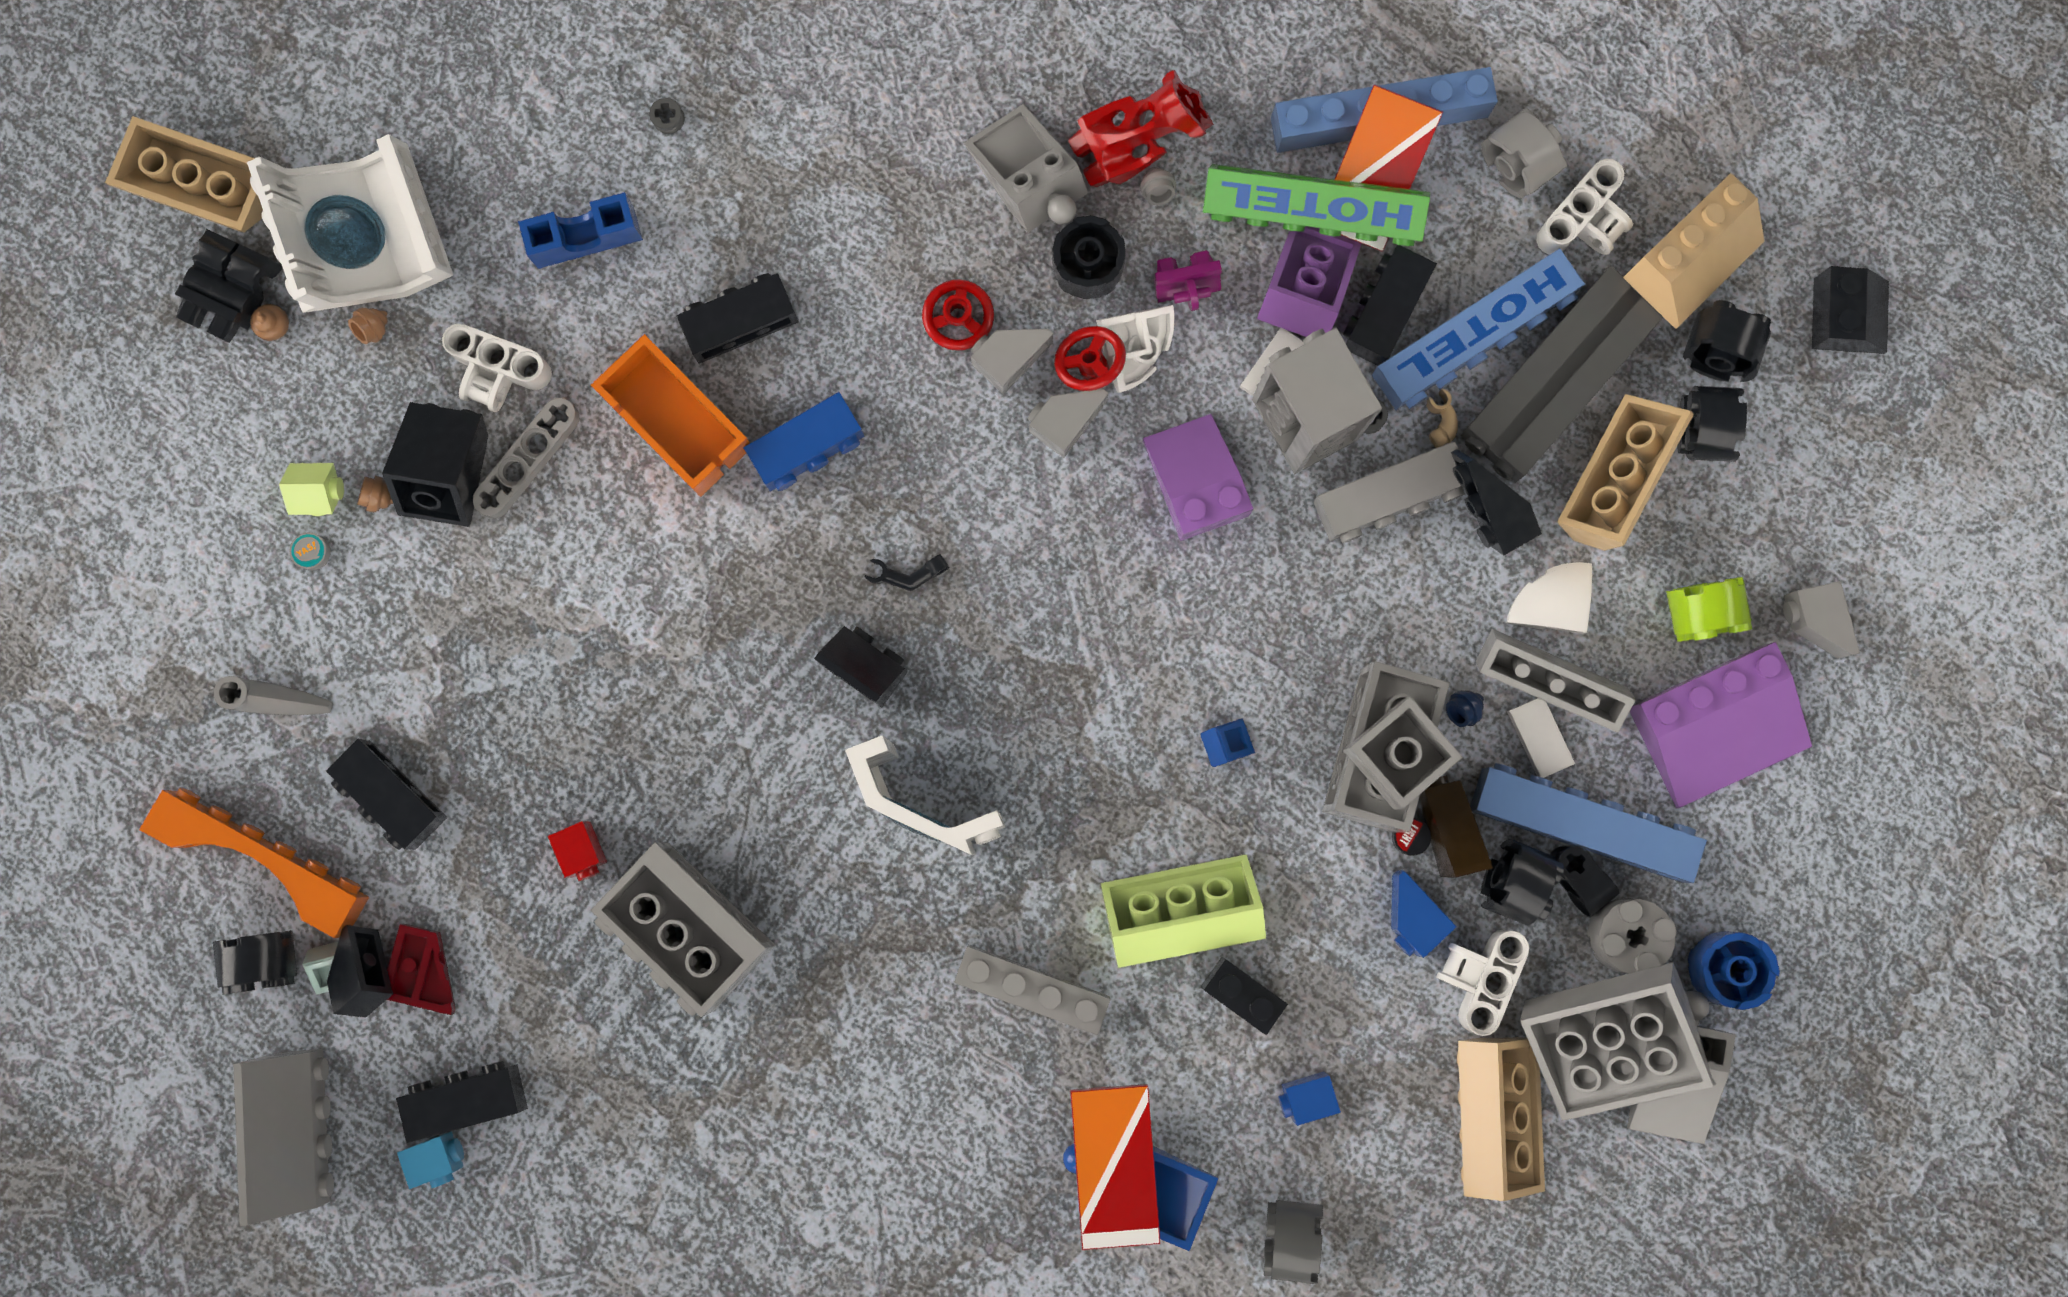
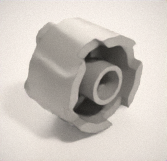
M1528 108L1517 113L1493 131L1481 143L1482 154L1488 168L1495 164L1498 171L1504 177L1499 181L1500 185L1518 198L1534 193L1567 167V162L1558 145L1562 142L1561 134L1554 125L1548 124L1545 126Z
M1633 898L1615 899L1606 904L1591 917L1587 930L1596 960L1607 969L1624 974L1665 965L1672 956L1676 942L1675 936L1677 934L1674 922L1670 920L1667 913L1652 902ZM1628 930L1635 931L1636 937L1633 943L1630 942V938L1626 937Z

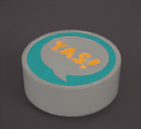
M310 532L298 535L292 541L289 550L293 563L300 568L310 571L324 567L331 555L330 545L327 540Z

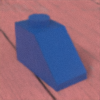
M1397 870L1392 875L1391 929L1398 935L1394 941L1409 957L1414 953L1416 956L1424 958L1456 928V925L1405 871Z

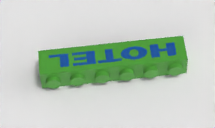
M1212 164L1208 168L1203 213H1209L1212 220L1231 222L1233 217L1247 218V224L1266 227L1270 221L1283 223V229L1290 231H1304L1305 226L1320 228L1319 233L1328 236H1341V231L1356 233L1355 238L1360 240L1377 241L1378 236L1393 238L1392 243L1397 245L1414 246L1415 241L1423 242L1430 192Z

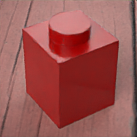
M590 821L578 822L547 836L564 878L577 877L578 881H583L599 874L598 866L607 863Z

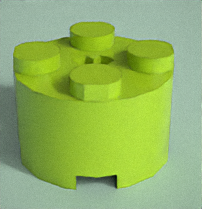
M1743 577L1725 579L1723 582L1701 583L1666 591L1677 642L1692 639L1695 641L1717 637L1721 633H1737L1752 629V618Z

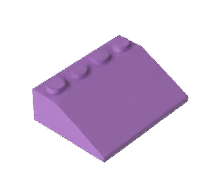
M1776 642L1757 647L1634 704L1630 710V714L1676 808H1681L1812 747L1793 676Z

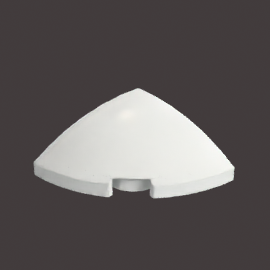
M1173 305L1096 320L1097 326L1105 327L1115 332L1123 341L1126 349L1125 365L1121 373L1113 381L1117 393L1138 386L1157 370L1156 366L1153 365L1161 351L1169 350L1173 337ZM1106 340L1102 348L1110 369L1115 359V350L1112 344Z
M1566 563L1547 569L1543 576L1533 583H1527L1521 589L1510 608L1506 623L1542 630L1549 628L1586 634L1591 605L1592 563Z

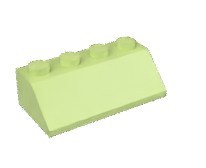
M1247 854L1101 883L1118 968L1266 939L1263 905Z

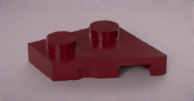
M400 924L388 966L393 995L387 1000L447 1015L455 1014L456 1007L441 933L413 925Z

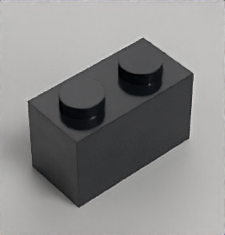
M1223 957L1220 958L1200 987L1265 1035L1268 1034L1288 1005Z

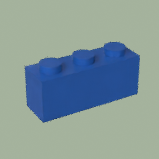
M838 392L743 448L769 491L771 492L776 488L778 491H783L797 482L796 477L803 472L809 470L810 473H813L829 463L827 458L839 451L841 454H846L860 445L859 440L865 436L842 395Z

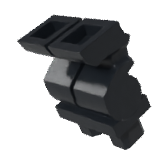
M206 229L203 236L198 240L199 251L192 257L194 265L188 269L183 279V285H179L175 292V295L183 299L176 318L199 329L207 312H210L215 316L207 332L230 343L239 327L246 330L249 329L251 315L261 306L264 300L262 287L259 283L261 277L266 276L273 279L280 273L283 267L256 251ZM229 262H231V266L228 270L227 267L229 265Z

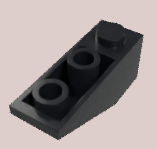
M1458 449L1451 452L1456 465L1453 467L1454 476L1466 490L1468 497L1465 498V504L1470 513L1477 518L1480 526L1477 529V534L1485 547H1492L1504 556L1542 534L1532 506L1527 500Z

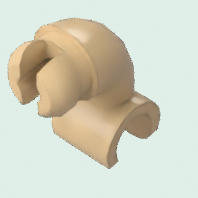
M1446 389L1439 391V396L1444 401L1443 406L1437 405L1431 397L1427 399L1426 403L1431 413L1441 414L1442 416L1437 429L1429 434V439L1436 448L1451 443L1458 431L1457 415L1450 404L1452 397Z

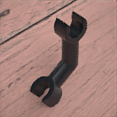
M939 554L911 575H906L889 569L879 559H871L872 563L882 567V574L878 578H872L867 575L864 577L873 584L885 582L907 591H913L930 579L944 573L950 567L941 554Z

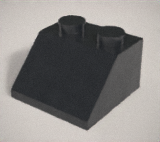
M1830 266L1815 277L1813 286L1812 349L1876 354L1887 353L1889 281L1868 268Z
M844 626L818 652L814 659L882 708L907 674V670L901 666L904 659L887 647L882 653L872 646L871 643L874 638L861 628L856 626L851 631Z

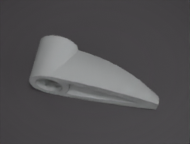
M226 676L220 679L214 688V698L219 706L247 713L268 715L331 713L333 704L332 701L304 691L236 676ZM241 690L240 698H234L235 691Z

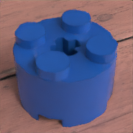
M1720 931L1711 933L1690 950L1687 958L1691 983L1698 992L1704 994L1712 1004L1740 1010L1758 1007L1770 999L1772 996L1770 992L1775 986L1776 976H1779L1780 973L1777 957L1769 945L1753 935L1740 932ZM1732 963H1735L1737 968L1732 971L1733 976H1731L1730 968Z

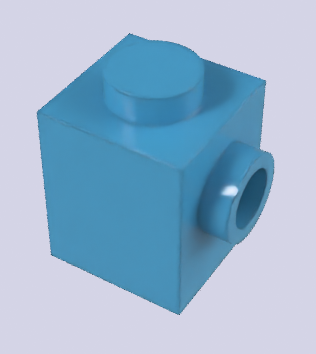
M452 1131L397 1152L409 1189L430 1182L431 1188L438 1187L454 1180L452 1173L464 1167L462 1163L464 1150L459 1139L453 1137Z

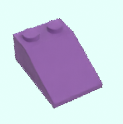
M1305 226L1304 231L1289 230L1257 319L1305 337L1319 329H1323L1325 333L1332 330L1362 243L1342 235L1328 236L1320 234V228Z
M1212 414L1143 438V443L1180 541L1250 516L1253 506L1239 470Z

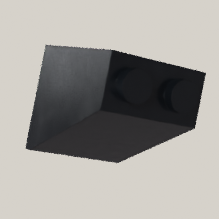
M409 403L382 472L397 515L470 527L474 511L473 495L479 486L488 440V432L482 414L468 409L456 410L439 407L431 403Z

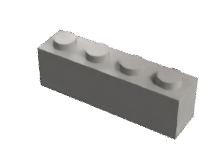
M1453 441L1318 495L1313 503L1329 541L1331 542L1339 538L1342 544L1352 541L1363 535L1361 529L1374 525L1376 530H1379L1397 522L1396 515L1408 511L1410 516H1414L1430 509L1429 502L1442 498L1444 503L1465 495L1464 487L1459 484L1453 473V467L1456 465L1451 452L1458 449L1456 442Z
M1493 628L1476 659L1480 673L1617 733L1620 731L1636 701L1629 688Z
M968 945L954 981L958 985L1095 1035L1099 1034L1111 1000L1110 996L971 945Z

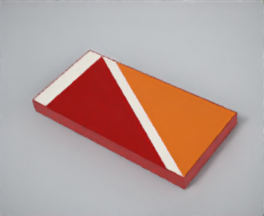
M1374 84L1334 180L1410 189L1443 111ZM1341 231L1342 236L1382 252L1389 237L1378 236L1377 241H1365L1355 238L1356 233Z
M1148 1084L1070 1090L1082 1250L1160 1244Z

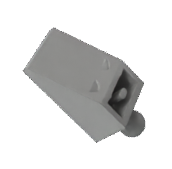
M1024 104L964 142L966 149L1004 204L1028 233L1049 219L1061 225L1071 222L1077 212L1075 202L1088 194L1078 164Z
M1687 991L1686 995L1699 1036L1704 1044L1703 1049L1714 1081V1087L1631 1105L1627 1128L1704 1144L1730 1073L1736 1035L1722 1030L1698 1026L1699 1021L1705 1018L1709 1012V1001L1701 992Z

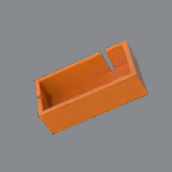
M645 334L591 384L599 395L700 497L724 475L720 470L723 465L731 469L746 454L743 447L750 444L747 437Z

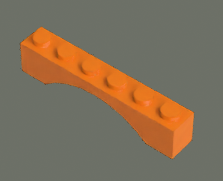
M180 787L178 791L162 790L139 829L171 848L216 845L234 849L254 858L267 867L283 883L295 902L301 920L333 938H340L342 928L346 925L353 926L369 899V896L359 891L361 886L358 883L342 876L339 880L327 874L329 868L313 859H308L305 862L295 856L297 850L280 841H276L274 844L262 838L265 833L259 828L247 823H243L240 826L230 820L233 816L230 812L211 805L210 808L199 803L201 797L185 788Z

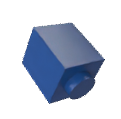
M1324 1071L1281 1084L1284 1094L1278 1096L1282 1113L1285 1118L1291 1117L1296 1126L1341 1113L1330 1076Z

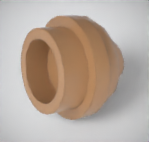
M265 304L253 312L250 325L258 337L263 340L273 341L286 334L289 327V319L286 312L279 306Z
M362 307L353 312V317L348 320V325L355 337L363 344H368L371 341L377 343L386 332L387 312Z
M376 475L374 479L364 477L357 505L364 506L366 511L375 513L380 508L386 509L393 504L385 480L382 477Z

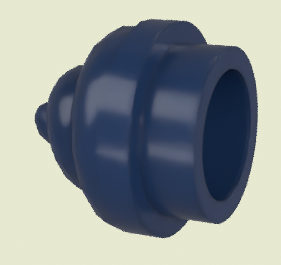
M1461 690L1455 692L1450 696L1449 702L1446 704V713L1449 719L1459 727L1475 725L1482 719L1484 697L1472 691Z

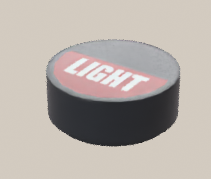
M1414 818L1410 832L1392 833V842L1395 848L1404 855H1419L1429 847L1431 832L1426 823Z

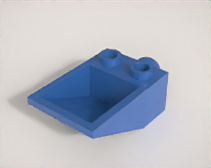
M1071 1144L1063 1154V1163L1069 1172L1076 1174L1074 1144ZM1153 1146L1160 1239L1190 1251L1217 1184L1218 1177Z

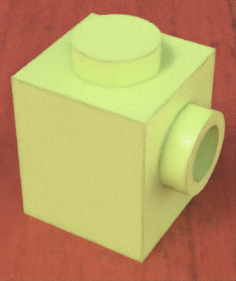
M289 463L279 483L288 515L323 516L333 514L338 501L344 496V483L342 478L337 477L334 463Z

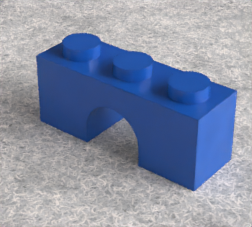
M626 193L589 202L591 210L581 216L561 218L554 212L518 221L527 257L540 269L642 241L643 238L636 212Z

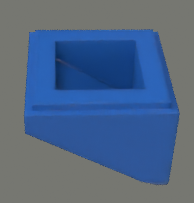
M1243 718L1201 733V739L1212 767H1217L1255 753Z

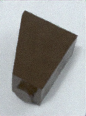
M1447 775L1439 777L1420 794L1419 801L1425 823L1431 832V845L1440 877L1457 878L1492 869L1491 860L1461 781L1449 782Z

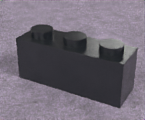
M1401 245L1396 246L1392 255L1387 252L1384 253L1375 270L1376 273L1381 275L1376 286L1368 284L1359 301V304L1365 306L1360 317L1352 315L1342 334L1348 337L1346 345L1351 353L1377 366L1389 359L1437 263Z
M769 273L759 275L752 279L751 284L740 289L733 287L723 290L717 295L716 299L707 303H692L683 309V313L676 315L692 355L698 364L799 322L778 273L772 276Z
M357 739L326 770L334 779L331 785L344 797L348 798L351 796L360 805L357 808L358 812L370 823L374 824L377 822L386 831L383 834L384 838L398 850L401 848L404 850H416L448 818L370 740Z
M503 1060L482 1066L483 1074L469 1077L466 1070L444 1076L445 1084L432 1087L431 1081L428 1080L407 1086L409 1093L396 1098L406 1143L510 1116L528 1109L518 1064L505 1067Z

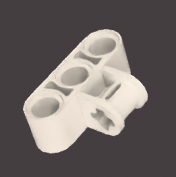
M1607 158L1597 162L1547 219L1537 233L1536 238L1538 247L1544 253L1550 255L1559 248L1563 252L1575 237L1578 236L1598 253L1608 255L1612 252L1613 244L1621 234L1630 231L1633 227L1631 218L1609 199L1624 180L1625 173L1619 162ZM1596 175L1606 177L1609 180L1610 186L1600 184ZM1573 202L1583 203L1587 213L1577 211ZM1608 227H1610L1611 230L1608 233H1606L1605 231ZM1550 228L1559 229L1563 233L1564 239L1558 240L1551 235Z
M464 324L451 325L443 334L442 343L445 350L457 361L468 366L459 388V398L463 401L474 400L487 405L490 411L497 412L502 407L512 383L528 389L539 390L547 386L551 380V367L537 352ZM464 338H470L471 341L468 348L464 351H457L458 343ZM504 350L502 361L497 364H491L492 355L496 351ZM531 363H538L537 372L533 376L525 377V368Z
M1510 930L1494 932L1488 939L1482 955L1456 944H1449L1448 949L1451 952L1443 971L1438 972L1436 978L1467 991L1458 1014L1459 1022L1467 1031L1476 1035L1487 1036L1494 1033L1499 1027L1529 954V943L1525 936L1519 932ZM1511 937L1515 942L1516 948L1513 955L1506 958L1502 955L1500 946L1505 938ZM1492 972H1497L1501 977V986L1495 992H1489L1486 987V978ZM1483 1007L1487 1013V1020L1481 1027H1474L1471 1020L1472 1013L1475 1009Z

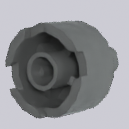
M1276 1200V1203L1268 1202L1266 1237L1273 1238V1240H1265L1264 1276H1271L1273 1280L1318 1284L1322 1251L1320 1219H1323V1205Z

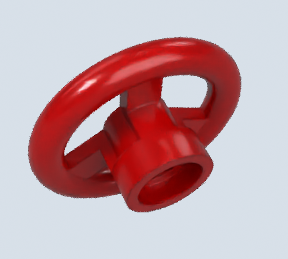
M949 280L935 287L927 296L922 309V321L929 337L941 347L957 351L972 348L982 336H987L990 333L994 322V307L988 294L977 284L967 280ZM956 291L955 295L949 296L944 301L943 314L933 318V309L938 299L948 292ZM967 292L974 295L982 305L983 322L981 325L972 318V306L967 298ZM955 309H962L964 311V315L959 318L953 317L951 313ZM952 324L965 327L973 335L961 340L950 339L942 335L938 329Z
M1101 326L1084 327L1072 332L1060 343L1054 359L1055 371L1059 379L1072 389L1079 391L1097 390L1113 382L1121 373L1126 361V349L1121 338L1112 330ZM1094 337L1089 348L1084 349L1078 355L1066 357L1068 351L1075 343L1085 338ZM1106 340L1112 344L1115 350V359L1110 369L1101 351ZM1078 367L1084 380L1073 377L1067 369Z

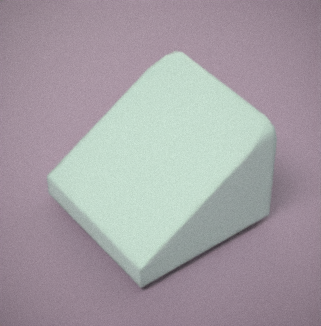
M338 942L311 948L305 955L302 965L316 995L329 992L327 978Z

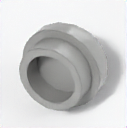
M1152 167L1144 175L1140 191L1150 204L1163 205L1173 199L1177 184L1172 173L1161 168Z

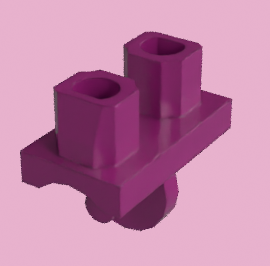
M1207 250L1195 252L1190 256V266L1178 268L1176 259L1172 257L1159 259L1157 261V273H1155L1157 303L1174 300L1175 304L1188 302L1190 311L1199 310L1198 299L1211 297L1212 292L1221 291L1222 268L1220 260L1213 261Z

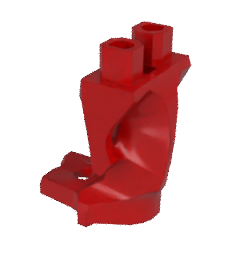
M1172 70L1162 79L1163 86L1149 97L1136 101L1134 97L1128 96L1081 116L1077 120L1081 129L1068 140V143L1077 157L1083 158L1093 152L1097 161L1083 169L1089 185L1099 187L1109 182L1121 185L1167 153L1165 147H1160L1156 140L1169 133L1184 132L1191 138L1205 135L1206 129L1214 124L1202 104V97L1199 91L1183 84L1176 71ZM1151 110L1153 118L1143 125L1146 113ZM1123 111L1125 118L1120 125L1116 126L1113 123V118ZM1147 145L1148 151L1145 155L1139 158L1133 156L1137 146Z

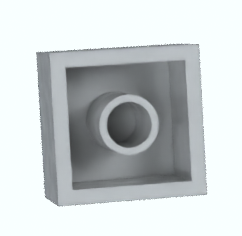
M1411 697L1401 700L1343 750L1394 810L1406 807L1463 758Z

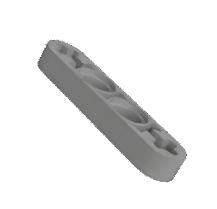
M564 398L550 400L484 479L473 495V504L479 513L488 518L496 519L505 515L579 423L578 410L570 401ZM568 408L565 412L569 417L565 423L561 420L556 422L557 418L553 415L557 409L564 411ZM556 422L552 429L558 434L553 437L549 431L541 427L544 423L551 428ZM535 435H544L547 438L546 449L538 454L532 453L528 447L530 439ZM513 463H520L524 467V475L517 482H509L505 475L506 469ZM499 480L503 485L512 490L509 494L504 490L499 492L501 488L495 483ZM499 492L496 496L499 505L496 508L492 506L486 508L488 503L484 500L485 496L488 494L495 496Z

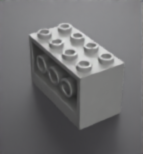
M1337 328L1327 333L1323 329H1319L1303 339L1304 345L1293 351H1291L1290 347H1286L1273 354L1269 358L1271 363L1265 367V372L1261 376L1260 383L1256 385L1257 389L1252 398L1253 403L1294 475L1358 441L1382 409ZM1275 394L1276 399L1270 402L1271 406L1262 401Z
M1377 661L1360 670L1323 805V813L1392 833L1410 832L1420 795L1403 809L1394 810L1343 750L1401 700L1411 697L1438 728L1450 682Z
M655 842L590 910L597 916V919L594 921L595 924L608 936L611 937L615 934L624 942L622 950L633 961L639 963L642 960L652 969L649 974L650 977L663 989L666 990L670 987L680 996L677 1003L691 1016L697 1013L700 1017L714 1012L776 946L670 843ZM650 901H654L656 904L655 914L649 912L648 905ZM676 927L683 929V940H677L675 936ZM709 953L711 956V966H704L702 954Z

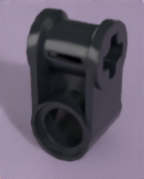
M1560 846L1553 849L1550 855L1555 856L1556 861L1564 865V872L1559 883L1568 893L1574 905L1587 917L1591 918L1620 894L1612 879L1601 870L1585 849ZM1567 856L1574 858L1570 863L1573 868L1572 870H1566L1565 868L1569 864Z

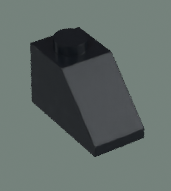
M346 925L342 928L327 978L333 1014L366 1018L393 995L378 929Z

